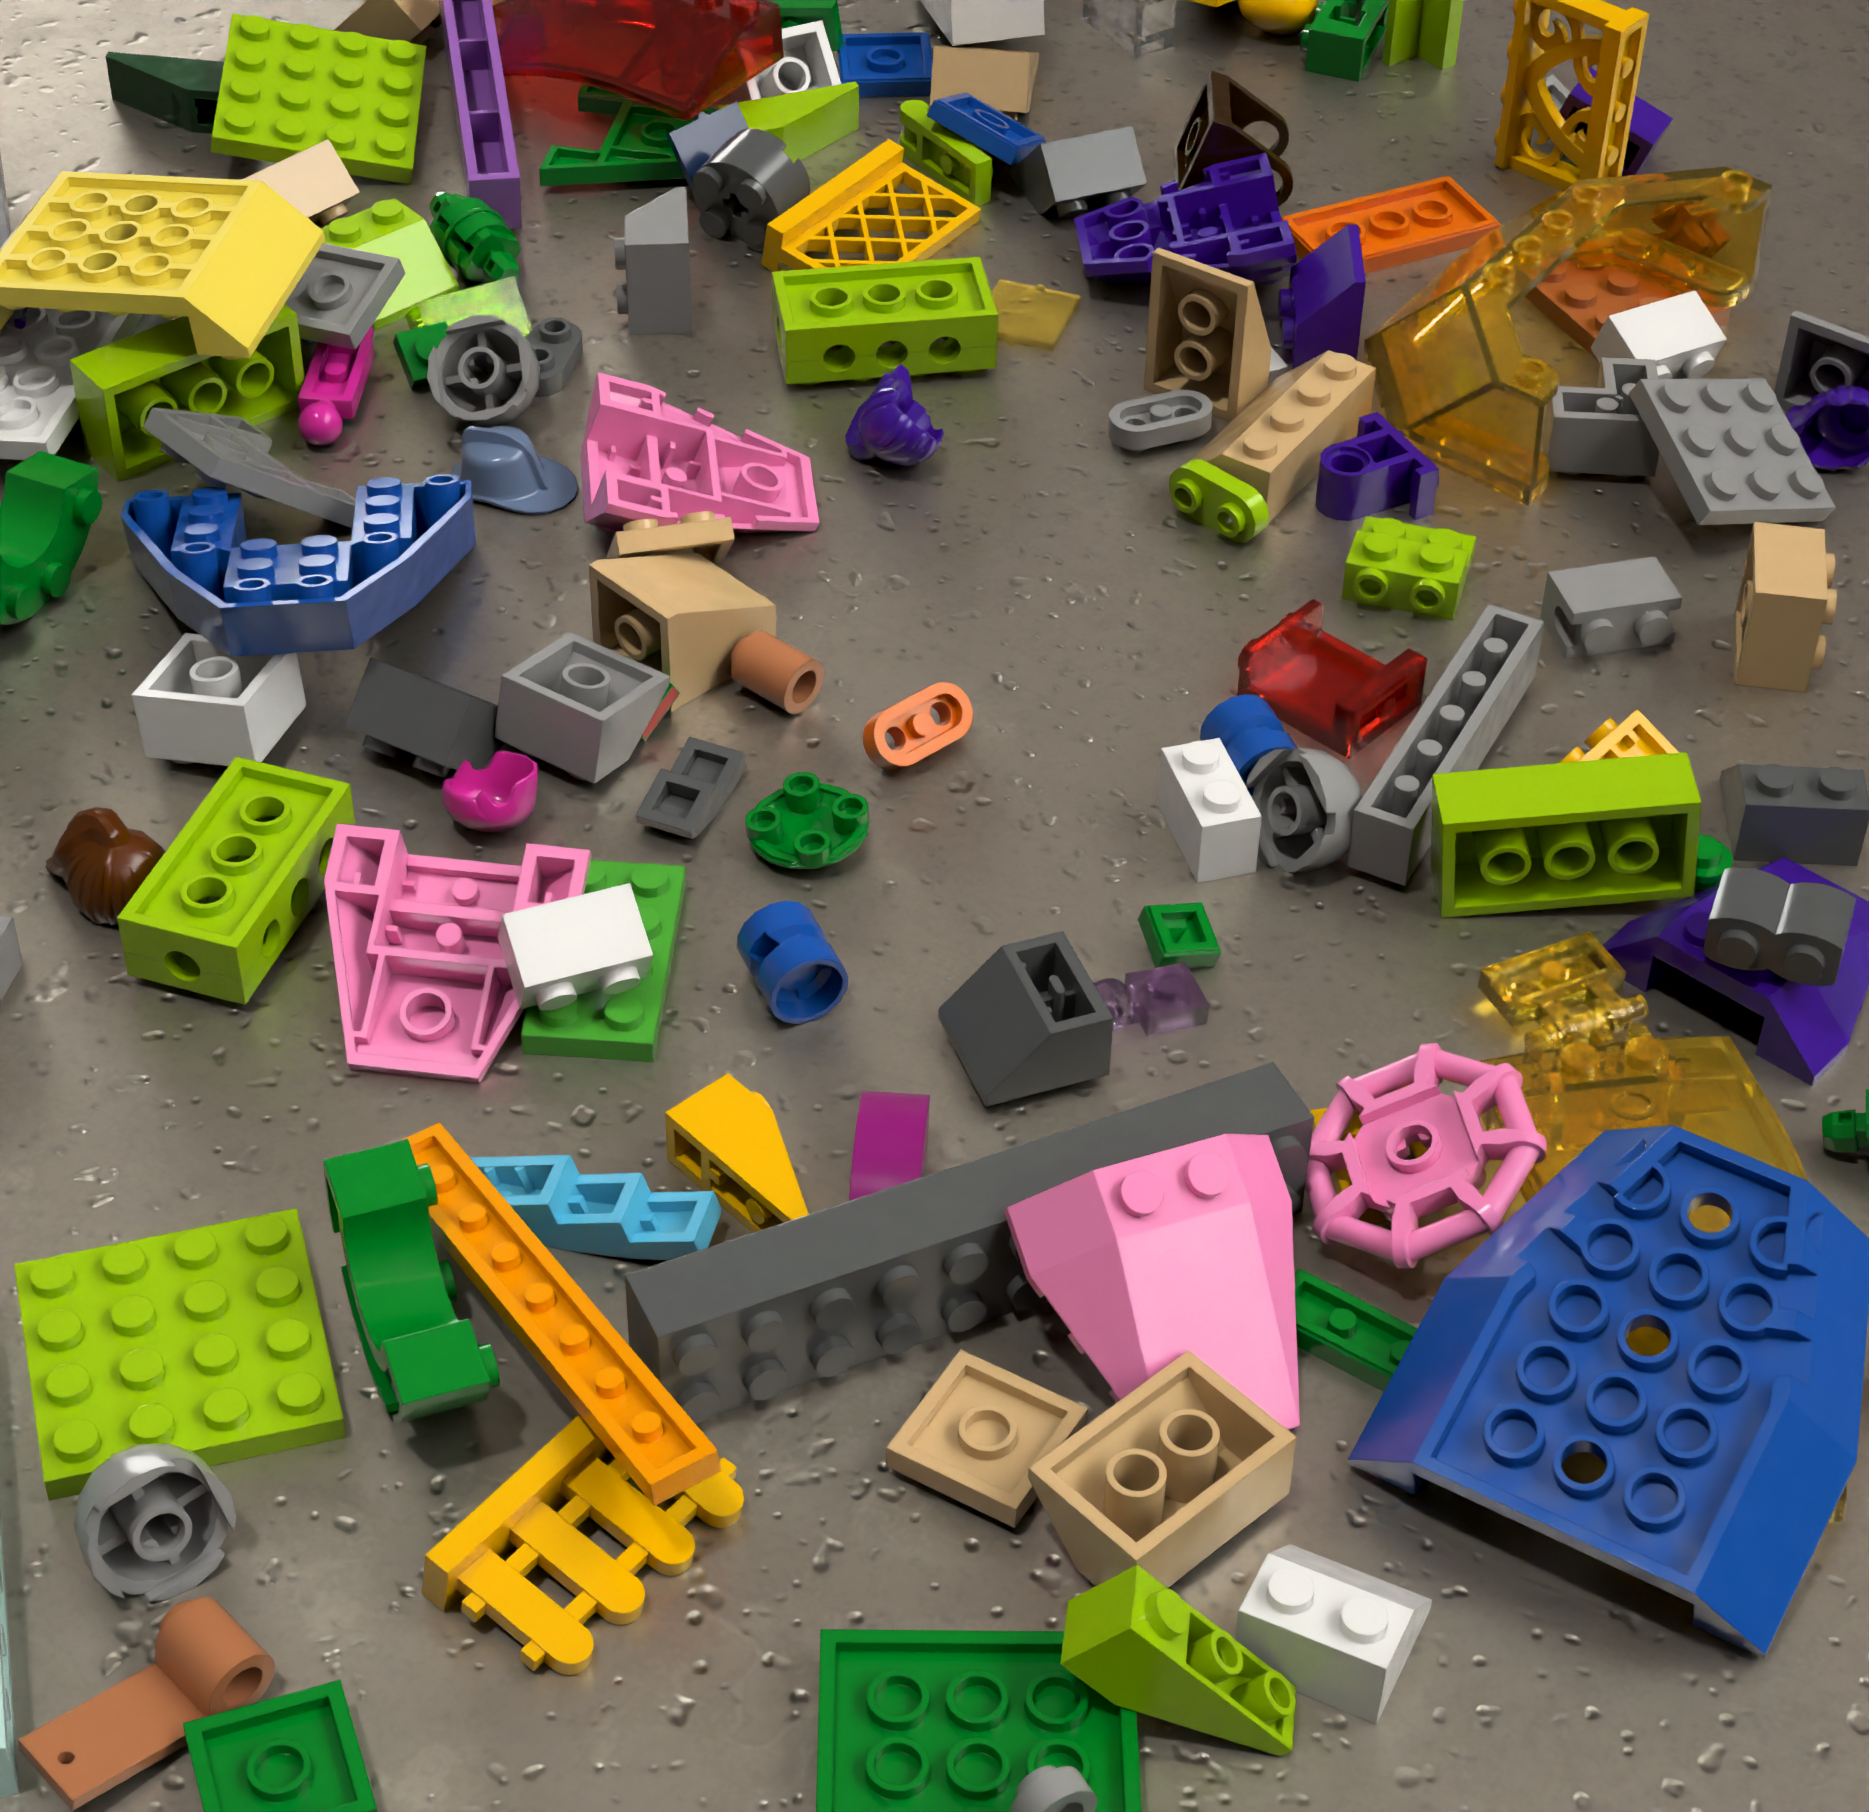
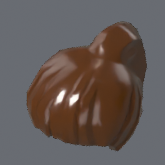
M94 807L77 812L71 819L52 857L46 861L45 868L47 871L64 879L73 904L96 924L110 923V925H115L118 923L117 917L166 851L143 831L128 829L112 809Z

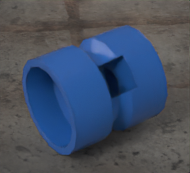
M1243 694L1231 697L1218 704L1206 716L1200 729V741L1220 738L1245 786L1248 775L1261 757L1275 749H1298L1290 735L1285 733L1280 720L1268 702L1257 695ZM1247 788L1252 797L1254 788Z
M793 901L772 903L756 911L743 924L737 935V950L754 981L757 982L775 1017L785 1023L794 1024L814 1021L829 1013L842 1000L848 988L849 976L831 944L827 942L821 927L809 908L800 902Z

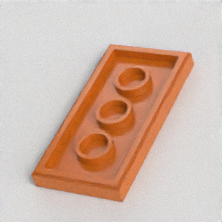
M1449 175L1281 217L1282 221L1288 220L1295 243L1296 254L1301 260L1346 225H1358L1365 274L1499 240L1501 224Z

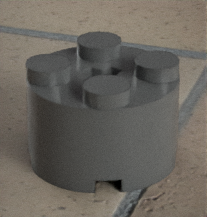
M743 129L738 131L735 136L727 139L693 176V196L701 213L699 223L704 232L717 239L725 235L745 242L756 251H762L767 224L810 195V180L800 159L798 158L793 163L782 151L787 145L778 137L763 130Z

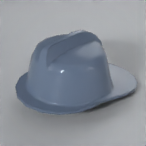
M470 426L464 430L462 435L461 461L453 467L450 475L459 477V481L471 480L473 500L486 502L514 512L536 515L549 514L564 509L575 499L578 491L576 476L566 466L552 459L539 456L530 437L521 429L511 426H495L490 428Z

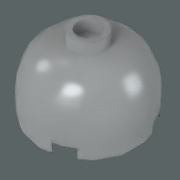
M472 315L453 323L444 331L448 335L440 342L438 349L433 347L428 357L427 379L433 397L451 416L472 426L495 427L516 420L531 405L539 388L540 366L531 343L516 327L493 315Z
M1275 749L1261 757L1248 775L1246 788H1254L1252 799L1262 816L1258 857L1269 867H1276L1277 863H1279L1286 870L1284 872H1305L1324 868L1341 859L1349 851L1354 809L1362 799L1358 781L1348 766L1325 751L1315 749Z
M168 1443L136 1444L112 1454L92 1472L78 1498L74 1528L86 1565L93 1576L111 1594L125 1598L122 1592L130 1595L144 1594L149 1602L165 1601L193 1589L217 1569L225 1555L220 1546L227 1536L228 1526L234 1532L237 1516L230 1491L205 1461L194 1452Z

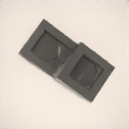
M689 737L671 771L660 769L635 815L637 823L694 839L719 813L747 768L744 752Z

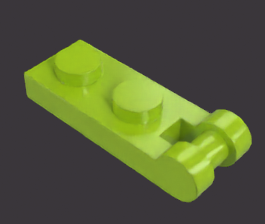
M907 100L901 103L900 122L904 125V132L899 136V145L905 148L903 156L952 192L977 207L991 202L992 158L960 135L927 117L929 105L926 102Z

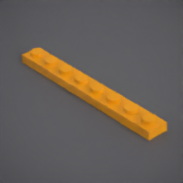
M440 1122L402 1139H408L416 1164L428 1163L433 1174L438 1204L429 1207L432 1233L652 1504L656 1506L720 1472L719 1455L715 1446Z

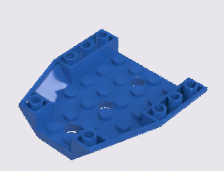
M1668 1125L1606 1130L1445 1277L1348 1458V1464L1414 1495L1423 1479L1433 1482L1694 1604L1693 1626L1759 1657L1765 1658L1857 1461L1869 1311V1238L1809 1181L1682 1128ZM1710 1205L1725 1211L1731 1222L1725 1229L1719 1232L1707 1233L1695 1228L1689 1221L1688 1216L1696 1208ZM1653 1327L1666 1335L1669 1345L1658 1355L1643 1356L1631 1350L1626 1342V1338L1637 1328ZM1588 1452L1599 1457L1603 1461L1606 1470L1602 1477L1595 1482L1582 1484L1569 1479L1562 1470V1464L1574 1453Z

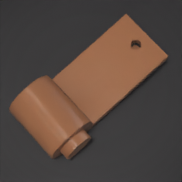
M200 1597L195 1600L180 1602L166 1613L160 1623L155 1643L154 1664L18 1739L19 1751L74 1811L186 1746L187 1741L183 1723L256 1703L266 1692L273 1679L275 1671L273 1658L218 1601L211 1597Z

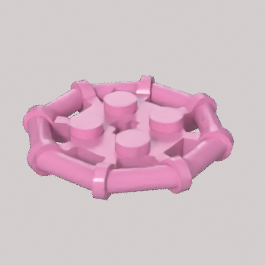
M1438 1043L1421 1044L1418 1053L1354 1079L1348 1075L1344 1076L1336 1083L1338 1092L1312 1132L1305 1188L1315 1217L1313 1222L1314 1234L1326 1245L1341 1243L1394 1261L1398 1269L1415 1268L1417 1261L1421 1258L1484 1233L1492 1235L1504 1224L1502 1219L1534 1164L1542 1162L1546 1157L1547 1140L1544 1136L1537 1133L1521 1090L1523 1083L1521 1073L1508 1063L1494 1066L1442 1051ZM1443 1079L1468 1086L1463 1093L1453 1090L1455 1097L1442 1094L1438 1087L1443 1082ZM1497 1106L1506 1129L1485 1131L1479 1116L1492 1107ZM1357 1113L1363 1124L1354 1139L1349 1132L1345 1140L1340 1141ZM1421 1141L1425 1148H1429L1425 1154L1416 1159L1404 1160V1158L1410 1155L1409 1146L1415 1142ZM1489 1159L1503 1160L1483 1196H1481L1478 1190L1486 1180L1484 1167ZM1347 1169L1352 1185L1336 1194L1331 1175L1333 1171ZM1456 1203H1459L1464 1209L1462 1212L1418 1229V1218ZM1368 1208L1381 1211L1382 1215L1391 1221V1230L1358 1219Z

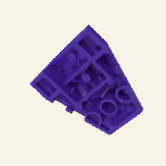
M1257 154L1206 167L1203 169L1204 182L1180 191L1178 182L1175 180L1160 185L1161 196L1147 204H1143L1140 199L1131 196L1074 218L1086 276L1104 282L1151 283L1153 252L1158 247L1253 281L1254 284L1271 285L1281 281L1284 277L1290 276L1291 267L1297 263L1296 248L1288 220L1282 221L1279 212L1274 177L1267 154Z

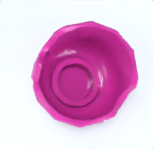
M508 751L496 752L488 767L481 770L473 769L470 762L465 760L453 778L444 780L442 804L452 818L470 829L481 832L512 830L523 824L532 814L536 802L538 764L525 755Z

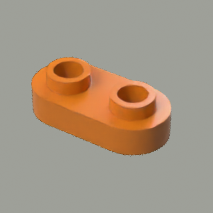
M938 682L923 688L880 711L868 720L863 731V745L866 754L875 765L885 770L894 771L910 766L958 740L968 732L973 719L971 702L960 687L949 682ZM931 707L939 714V725L934 722L930 715ZM886 732L894 739L895 746L893 750L886 743Z

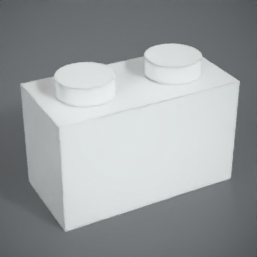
M1694 290L1608 316L1593 342L1591 350L1599 362L1601 357L1655 360L1658 379H1697L1714 367V359L1727 338Z
M1220 738L1193 741L1187 744L1161 748L1157 805L1196 882L1201 883L1255 873L1262 816Z
M630 883L502 914L498 940L519 1009L538 1005L542 1011L559 1009L573 1003L577 999L578 994L602 989V992L607 995L622 993L639 985L640 979L647 976L653 953Z

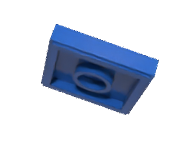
M929 33L843 34L844 43L840 50L836 51L839 78L841 84L856 81L859 85V97L930 96L933 56Z
M967 92L934 100L927 114V117L1010 165L1021 162L1037 146L1046 143L1045 137Z

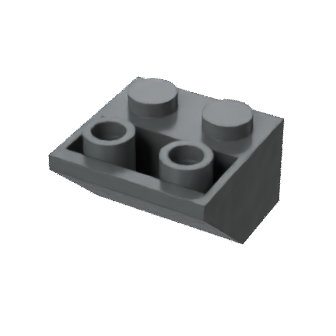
M1063 931L1001 946L939 1007L938 1018L985 1107L1103 1077L1110 1073L1113 1016Z

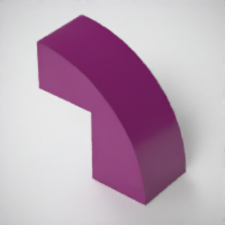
M862 1091L855 1130L849 1201L923 1176V1170L927 1161L930 1095Z

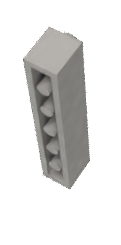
M1488 604L1354 809L1351 843L1347 861L1348 867L1404 886L1406 885L1431 845L1432 774L1473 771L1479 768L1535 678L1544 621Z

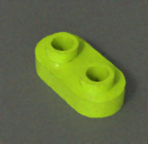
M1192 459L1174 470L1170 475L1169 490L1172 502L1181 512L1238 543L1248 542L1267 528L1269 510L1264 498L1254 487L1202 459Z

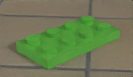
M591 859L584 894L628 883L631 884L653 953L647 976L640 979L639 985L622 993L607 995L602 992V989L578 994L577 999L573 1003L559 1009L542 1011L538 1005L527 1007L521 1033L523 1054L654 1062L686 889V866Z

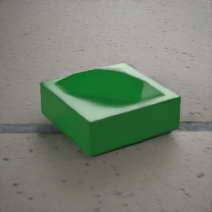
M1202 902L1175 905H1147L1143 907L1137 919L1156 970L1212 967L1216 965L1222 953Z

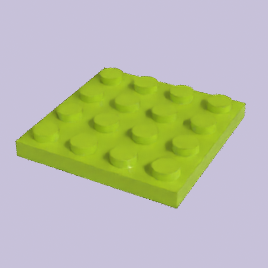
M232 13L210 152L278 163L329 139L349 175L411 184L426 46L413 44L405 40H389L365 36L357 32H341L317 28L304 23L293 24L269 20L257 15L246 16Z
M297 1208L14 1264L43 1478L49 1501L80 1494L92 1472L112 1454L136 1444H173L194 1452L210 1467L346 1438L343 1415Z

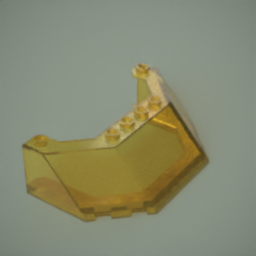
M1726 166L1578 180L1483 236L1364 340V351L1367 361H1371V365L1376 367L1374 385L1380 406L1385 409L1388 422L1432 462L1529 506L1548 486L1550 463L1548 458L1540 452L1544 407L1558 392L1559 375L1552 366L1544 361L1522 353L1509 310L1563 261L1576 260L1578 268L1614 265L1681 294L1695 290L1703 303L1710 306H1735L1751 294L1757 286L1772 185L1751 177L1750 174L1744 171L1734 170Z

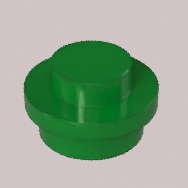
M1699 834L1694 891H1703L1720 884L1724 869L1731 868L1733 863L1730 850L1717 839L1704 834Z

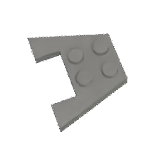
M152 407L143 428L163 442L160 447L162 452L181 462L193 464L196 467L193 474L200 480L212 486L222 488L230 484L255 497L269 498L353 528L355 498L342 489L300 478L268 454L273 444L271 442L272 439L244 418Z

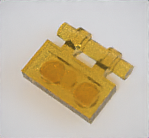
M1590 931L1481 968L1478 988L1512 1028L1536 1021L1541 1027L1527 1032L1524 1036L1526 1049L1532 1057H1538L1549 1052L1560 1056L1579 1049L1581 1041L1602 1034L1606 1038H1611L1629 1031L1631 1023L1643 1020L1649 1015L1648 1004L1641 994L1621 999L1616 993L1623 988L1626 971ZM1581 1004H1585L1590 1010L1573 1017L1567 1011V1009Z

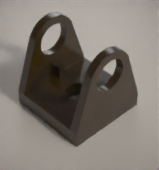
M1210 70L1173 149L1174 180L1178 182L1179 191L1204 182L1203 169L1206 167L1266 153L1271 169L1276 171L1283 180L1280 189L1276 192L1278 207L1281 206L1290 197L1293 189L1292 171L1288 164L1280 158L1289 142L1288 125L1285 119L1231 77ZM1264 121L1273 125L1279 135L1277 141L1270 148H1266L1244 132L1243 129L1253 122Z

